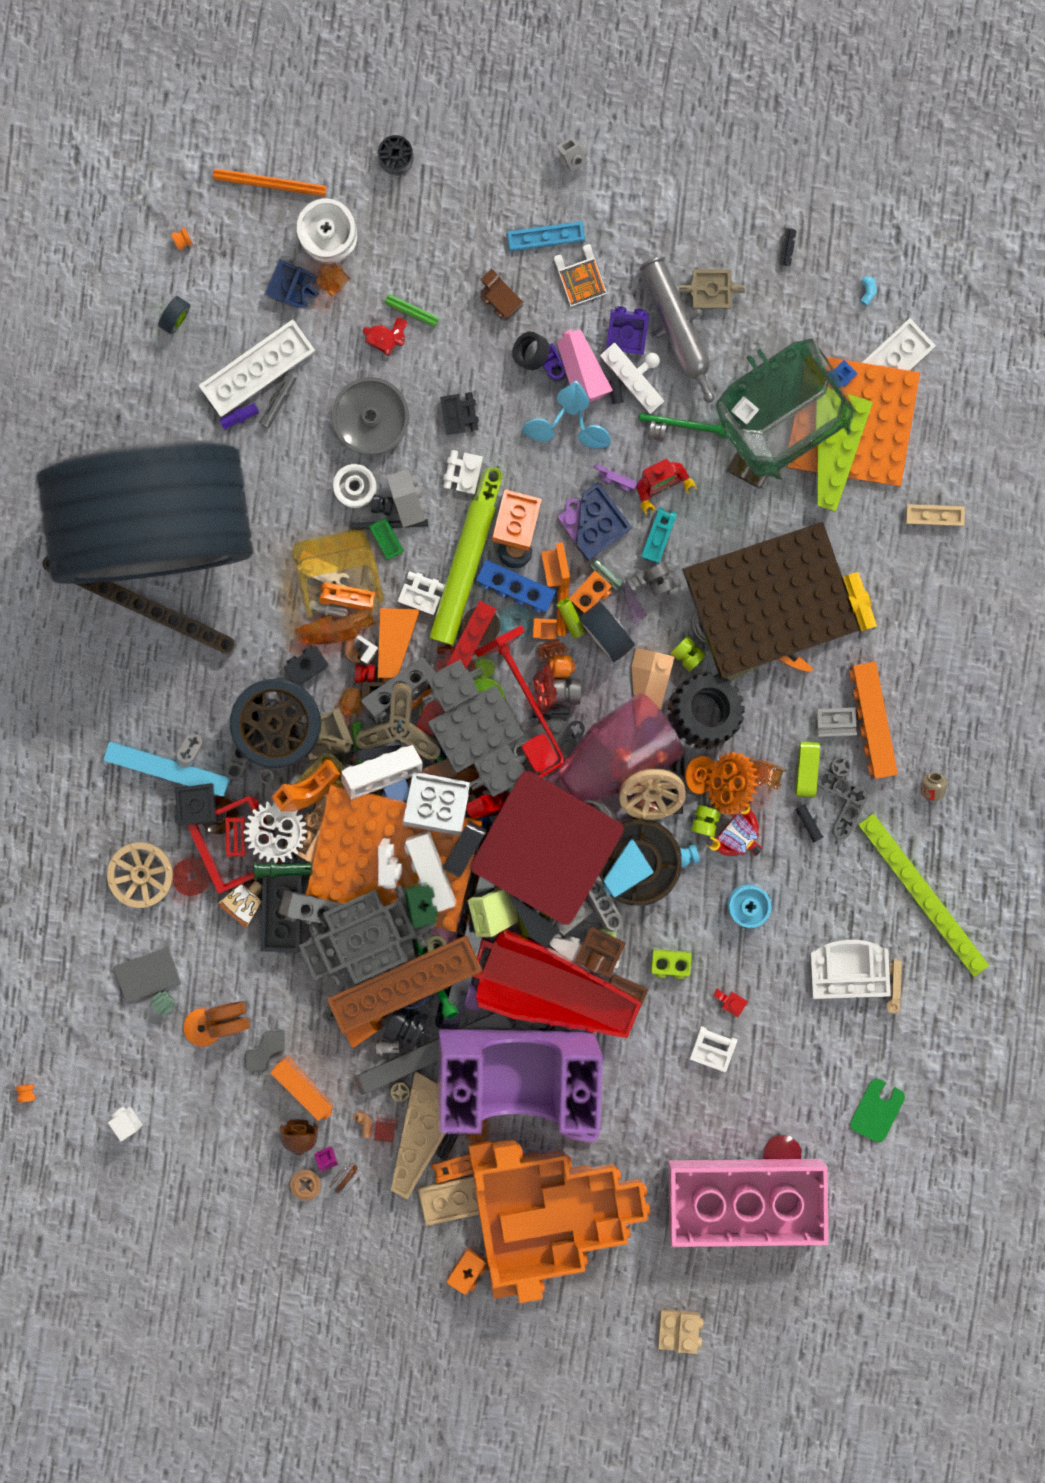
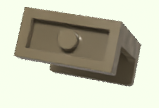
M341 708L321 715L320 734L326 736L334 735L339 739L349 740L351 745L354 744ZM299 726L295 730L298 739L302 740L305 734V730ZM315 745L314 749L305 758H309L312 761L337 750L331 751L326 749V747Z

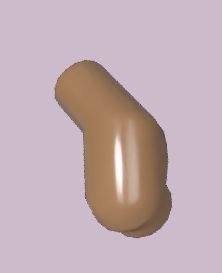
M345 637L344 655L352 663L358 664L362 661L363 655L354 648V638Z
M356 1112L353 1115V1120L362 1126V1137L371 1138L372 1119L365 1112Z

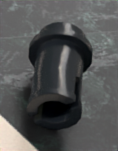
M620 380L609 381L613 390L611 391L612 404L624 403L621 388L623 383Z

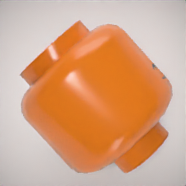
M557 653V656L548 657L546 671L549 672L551 677L567 679L571 673L575 672L576 664L569 654L560 655Z

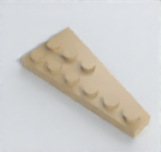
M415 1071L391 1186V1191L405 1199L409 1198L446 1134L440 1131L437 1108V1082L418 1071Z

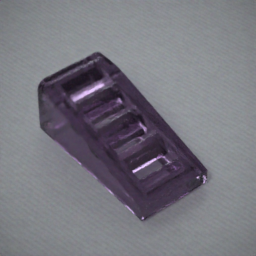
M626 583L623 585V591L632 622L635 624L645 618L647 613L630 586Z

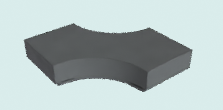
M265 1031L262 1043L257 1048L246 1051V1071L266 1070L269 1058L273 1054L285 1050V1031Z

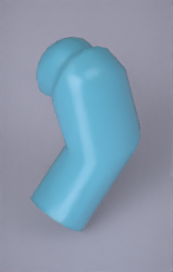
M865 276L861 283L865 286L866 293L860 302L868 306L876 295L877 288L875 279Z

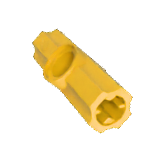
M859 572L844 576L843 580L849 594L848 598L851 601L853 613L856 615L860 631L876 627L877 624L871 610V600L868 592L863 587Z

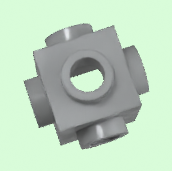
M573 136L556 146L561 155L559 157L560 163L564 168L568 167L571 172L580 169L588 163L585 156L587 154L583 144H579Z

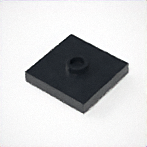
M213 783L175 788L179 827L217 822Z

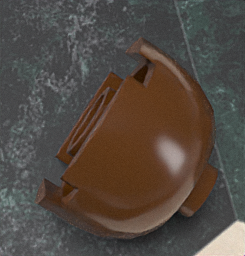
M296 1119L287 1121L285 1126L283 1124L280 1126V1141L284 1148L293 1154L302 1155L315 1146L318 1137V1126L314 1122L313 1125H310L308 1120Z

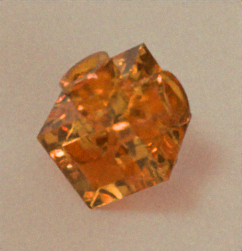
M334 262L329 266L325 264L318 273L320 275L315 281L332 297L340 292L351 278L344 272L341 266Z

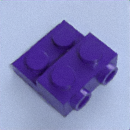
M615 306V309H611L606 349L613 343H616L622 352L644 355L649 314L644 309H634V312L626 311V307Z

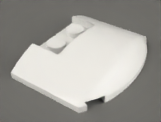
M840 940L828 943L818 950L811 952L813 999L891 996L888 949L863 940Z

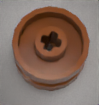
M245 1001L228 1003L204 1011L206 1021H219L208 1027L210 1038L229 1036L251 1028L248 1017H236L246 1013Z

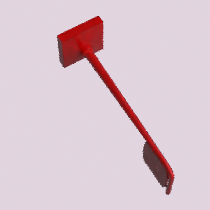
M522 625L474 650L477 658L495 652L503 655L556 749L560 762L555 765L554 763L558 760V757L546 734H540L522 746V750L534 772L542 771L538 775L542 778L561 767L564 757L509 652V645L525 632ZM553 764V767H551L550 769L546 770L545 772L543 771L544 769L548 768L549 766H551V765Z

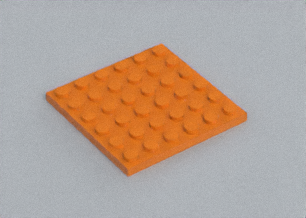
M806 354L787 468L818 473L817 385L819 384L873 402L848 478L901 487L920 372L845 360L857 374L842 387L830 373L843 359Z

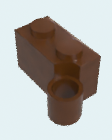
M490 269L480 279L485 285L480 291L482 295L480 299L487 306L490 304L495 309L493 312L500 319L504 318L508 321L523 306V301L502 281L493 269Z

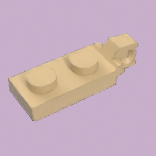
M893 959V963H889V972L892 975V983L890 982L892 997L887 1001L888 1013L900 1012L902 961L900 959Z

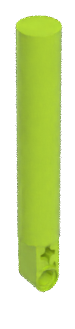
M487 468L481 474L474 500H471L430 632V639L454 646L496 509L494 504L503 477L502 472L498 468ZM490 471L494 472L496 476L493 482L488 478ZM483 492H487L489 498H486V496L483 495Z

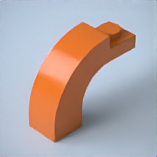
M325 760L308 779L293 785L283 784L273 794L272 799L281 812L303 809L327 795L330 785L341 774L331 760Z

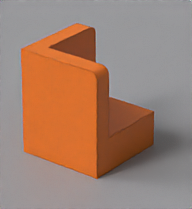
M534 618L533 638L555 639L557 620Z

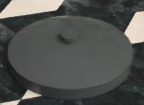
M365 377L349 383L340 391L333 404L332 422L337 436L349 449L364 455H377L391 450L402 440L409 424V410L404 396L397 387L380 378Z

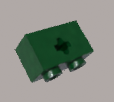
M426 882L403 887L410 925L413 928L437 923L436 917H439L437 906L433 905L432 898H435L433 887H430ZM421 901L426 903L423 905V909L418 906L421 904Z

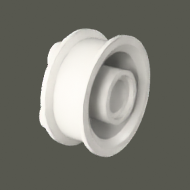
M350 464L338 471L333 482L336 497L347 507H364L372 501L374 494H376V480L370 470L362 465ZM353 481L359 482V490H350V484Z

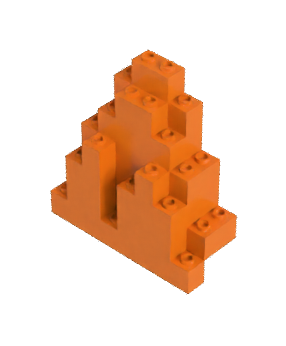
M515 1139L493 1143L491 1140L468 1144L494 1299L517 1295L519 1303L543 1299L542 1293H545V1287L542 1279L585 1272V1265H588L586 1251L628 1244V1238H631L629 1226H626V1224L648 1221L647 1215L650 1214L649 1203H645L644 1196L647 1195L646 1184H642L640 1179L618 1182V1180H621L620 1169H616L614 1164L592 1168L589 1165L572 1167L571 1158L568 1154H565L564 1150L541 1154L539 1151L522 1153L520 1143L517 1144Z

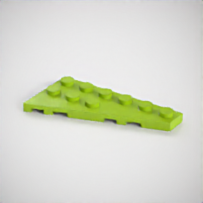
M818 384L817 506L836 512L873 402Z

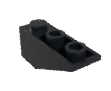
M510 894V899L529 936L546 948L559 930L558 925H556L558 922L550 916L546 918L541 914V911Z

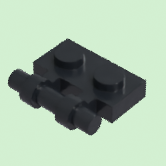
M472 392L465 393V401H460L459 394L440 397L446 436L465 433L464 425L470 424L471 432L478 431L479 418L476 416V400L473 399ZM467 407L468 418H463L461 408Z

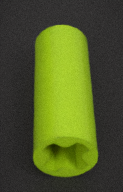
M566 598L559 601L557 607L572 638L584 635L585 629L579 621L571 600Z

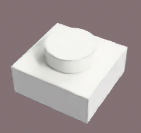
M743 396L731 411L748 424L759 409Z

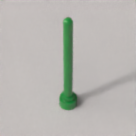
M642 413L638 415V419L643 422L651 423V421H655L656 424L666 423L668 426L717 433L720 438L728 439L729 423L722 422V424L717 426Z
M413 938L420 956L427 954L426 948H420L416 938ZM444 989L438 991L437 994L443 1005L442 1015L444 1019L448 1020L457 1016L459 1012L456 1006L449 1002Z

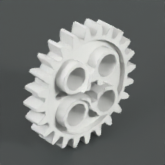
M266 801V807L259 804L260 810L252 809L255 815H248L251 822H245V826L249 827V829L244 830L245 834H249L245 841H251L248 848L254 847L253 854L255 855L259 852V859L266 856L267 862L271 858H274L275 863H277L278 858L285 862L286 855L292 859L291 852L298 854L296 847L303 848L300 840H306L302 834L306 833L307 830L301 828L306 825V822L299 821L303 815L296 816L298 810L281 812L275 802H273V805H270ZM266 815H271L274 817V821L272 824L267 825L263 822V818ZM284 820H291L293 822L290 829L282 827ZM263 826L272 830L278 827L280 832L291 833L292 836L288 837L280 833L273 836L271 831L261 830L258 827ZM260 834H267L269 840L266 843H261L258 841V837ZM281 838L288 841L287 846L284 848L277 846V841Z

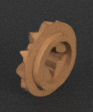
M300 1170L292 1177L290 1188L296 1198L311 1200L318 1195L321 1189V1180L317 1173L311 1170ZM311 1179L309 1184L311 1188L300 1190L303 1184L301 1180L306 1182Z

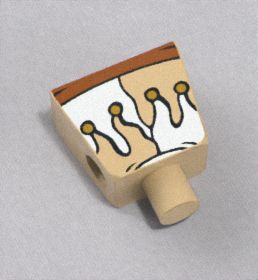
M257 880L250 887L242 883L220 901L218 905L246 928L262 904V898L258 894L263 889V885Z

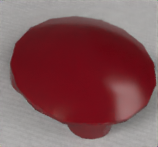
M787 1135L773 1136L765 1146L764 1159H801V1148L799 1143L792 1137Z

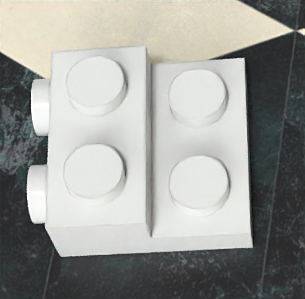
M383 838L378 847L379 885L384 886V888H395L400 875H402V863H398V857H392L394 856V844H390V838Z

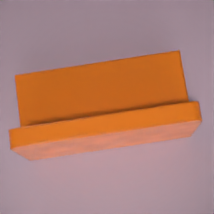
M563 542L556 543V549L541 553L547 586L549 588L571 584Z

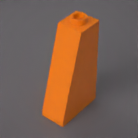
M380 608L378 678H382V682H388L400 673L419 617V609Z
M289 1055L283 1058L271 1070L270 1073L318 1121L321 1118L327 1119L333 1113L331 1109H333L334 1105Z

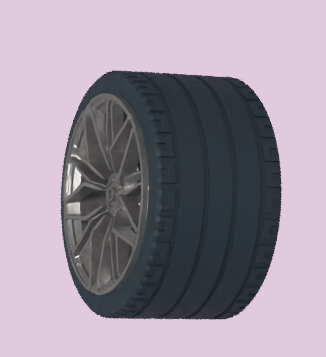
M210 441L156 442L83 453L62 459L60 462L40 469L36 474L37 488L40 489L38 495L41 513L43 514L44 537L47 539L45 545L48 563H50V579L59 584L133 580L209 569L250 558L254 551L252 540H250L249 516L246 515L248 508L246 494L243 490L244 480L242 467L240 466L239 449L233 445Z

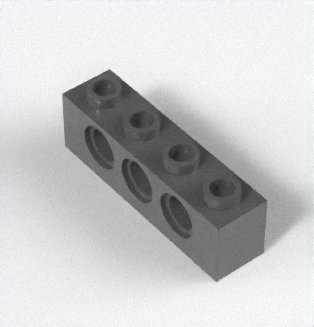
M423 657L362 699L363 710L376 725L387 721L390 717L391 696L394 687L398 684L408 685L412 690V700H416L423 692L431 689L426 678L436 673L435 670Z
M284 890L279 913L285 915L286 920L296 922L297 919H302L303 923L313 925L314 922H318L319 926L329 928L323 913L342 905V903ZM304 905V910L300 912L301 907ZM321 908V913L317 915L318 910Z

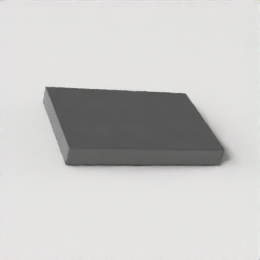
M169 947L114 966L126 1003L181 984Z

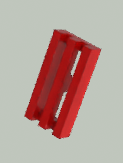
M245 817L225 818L226 857L246 856ZM230 822H233L234 852H230ZM238 822H241V852H238Z

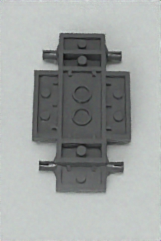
M458 660L426 678L432 693L422 698L424 704L427 705L436 700L444 711L442 715L429 721L428 724L454 771L458 773L473 764L479 774V778L469 783L470 786H473L471 787L472 790L484 785L489 790L491 796L494 797L514 786L521 773H523L521 763L528 760L525 757V753L517 757L513 754L508 744L523 737L524 734L496 685L479 694L474 685V678L483 674V671H480L481 668L478 667L469 672L464 667L462 661Z
M401 885L393 888L398 899L385 907L377 889L324 912V917L331 931L319 934L315 923L308 926L307 928L312 937L307 942L299 945V948L314 981L322 977H330L333 987L341 984L337 973L342 968L347 967L354 984L408 961L401 942L416 938L420 948L427 946L423 934L427 930L436 927V924L413 928L410 925L405 895ZM421 901V904L418 906L423 909V905L426 903Z

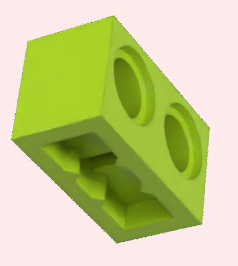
M652 949L651 973L659 978H666V975H674L675 979H685V976H690L692 953ZM659 959H665L667 962L666 966L662 969L656 967V962ZM677 961H685L686 966L683 970L675 968Z

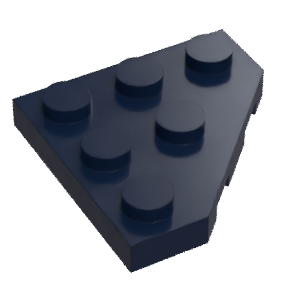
M599 482L583 492L581 496L576 548L588 562L632 529V526Z

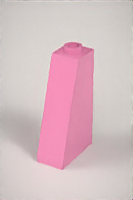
M570 329L562 334L563 338L557 341V345L570 385L577 381L587 394L589 403L613 391L581 329L574 332Z

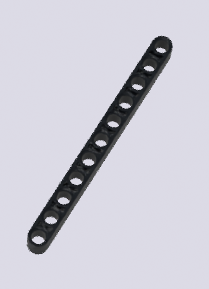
M485 826L486 832L480 841L479 849L492 826ZM472 872L455 940L467 936L477 957L482 937H476L468 900L483 897L493 892L495 885ZM472 976L444 989L449 1002L456 1006L459 1014L452 1019L445 1020L442 1015L443 1005L440 1001L435 1019L437 1028L457 1030L459 1028Z

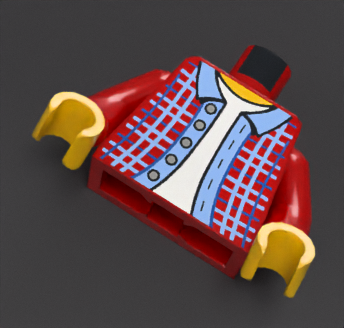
M744 807V812L739 811L738 815L735 814L716 838L710 837L713 843L710 846L706 844V847L725 856L736 857L739 854L744 855L747 850L757 856L763 847L755 841L760 835L758 833L760 827L756 815L750 807Z

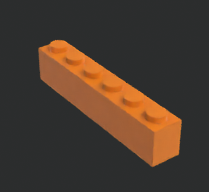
M876 661L851 666L849 677L851 682L854 681L855 689H852L854 700L858 701L859 708H856L858 719H861L862 727H860L861 737L865 738L866 742L863 749L865 757L869 758L870 764H867L869 776L872 775L873 779L898 775Z

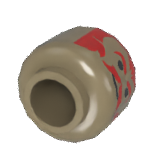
M931 772L925 775L922 780V795L930 801H937L945 797L947 789L946 778L938 772Z

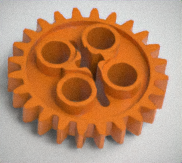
M735 752L725 753L724 756H719V761L714 760L715 767L710 766L712 773L707 774L710 777V780L706 781V784H709L706 791L710 792L707 798L712 799L710 804L715 805V810H719L720 813L738 815L739 811H745L744 807H750L748 801H754L752 794H757L754 790V787L758 786L755 783L758 776H754L757 769L751 768L754 763L749 762V757H744V754Z

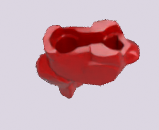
M397 318L394 328L391 330L383 325H375L370 328L364 327L362 331L366 336L365 343L381 350L386 356H390L396 345L403 346L405 344L403 331L407 326V321Z

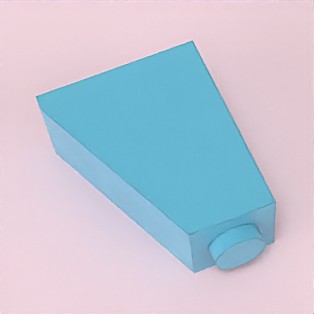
M633 839L628 841L603 879L605 882L603 888L608 896L612 894L615 898L654 873Z

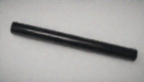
M428 519L406 527L402 526L401 520L389 521L392 528L428 527ZM375 522L351 523V529L370 530L369 526Z

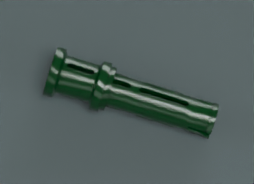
M254 862L253 876L254 880H257L259 877L274 879L276 876L312 875L313 870L305 869L313 868L312 863L276 865L273 862L269 864H257V862Z

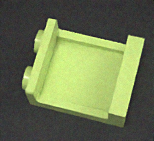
M495 886L493 892L483 897L468 900L476 937H492L519 922L517 910L510 899V893Z

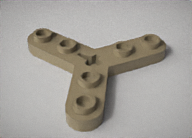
M398 684L393 689L390 720L359 731L355 740L356 745L363 750L400 740L407 746L413 745L417 753L430 760L439 757L441 752V745L438 741L410 723L412 690L406 684ZM399 720L401 721L402 731H398L397 728Z

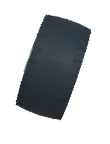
M601 602L590 608L579 619L586 631L613 662L622 658L635 646L620 622Z

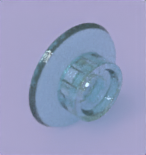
M521 605L507 607L502 612L499 620L502 632L505 634L519 627L518 625H513V618H520V625H522L525 632L517 639L526 637L531 632L534 624L531 612Z

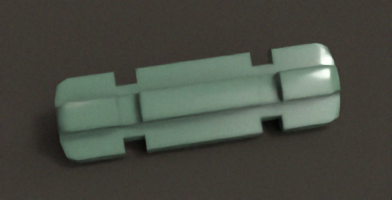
M595 559L591 563L590 568L598 571L599 575L612 584L611 586L614 590L617 591L623 585V582L619 578L616 579V575L605 565L604 567L602 566V562L599 559Z

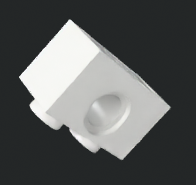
M122 1106L111 1115L112 1119L108 1122L120 1141L135 1133L143 1125L130 1106L126 1109Z

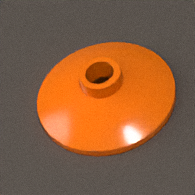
M697 756L686 767L685 782L688 789L693 793L703 794L707 792L706 789L709 787V784H706V781L710 780L707 774L712 773L710 766L715 767L714 762L709 757Z
M206 1008L192 1011L186 1017L183 1025L184 1034L188 1041L200 1047L209 1046L219 1038H210L208 1027L219 1021H206L204 1013L207 1010ZM199 1025H204L205 1031H199Z

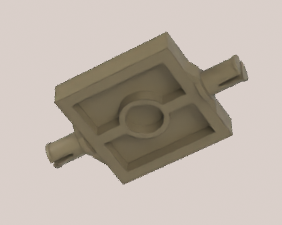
M693 269L691 285H679V293H691L693 309H731L733 293H745V285H733L731 269Z

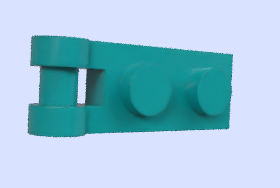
M661 507L657 511L641 558L658 564L677 513H669ZM661 518L668 520L667 525L660 523Z

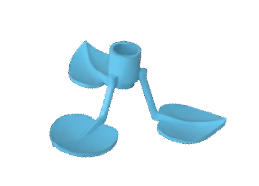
M574 381L557 394V401L563 407L553 424L549 425V422L545 419H533L522 427L523 433L539 442H546L554 437L555 433L552 429L556 426L565 410L572 415L578 412L580 429L582 430L578 434V440L583 445L589 448H604L612 443L608 432L604 428L597 425L584 427L582 410L588 407L589 399L577 381Z

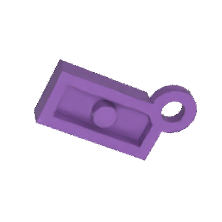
M594 464L593 468L600 471L598 476L601 477L602 482L610 485L612 482L619 485V489L629 492V490L634 491L637 484L636 481L612 472L603 466Z
M570 499L566 503V511L560 514L558 519L576 544L580 502L577 499ZM571 503H576L577 508L575 510L570 509Z

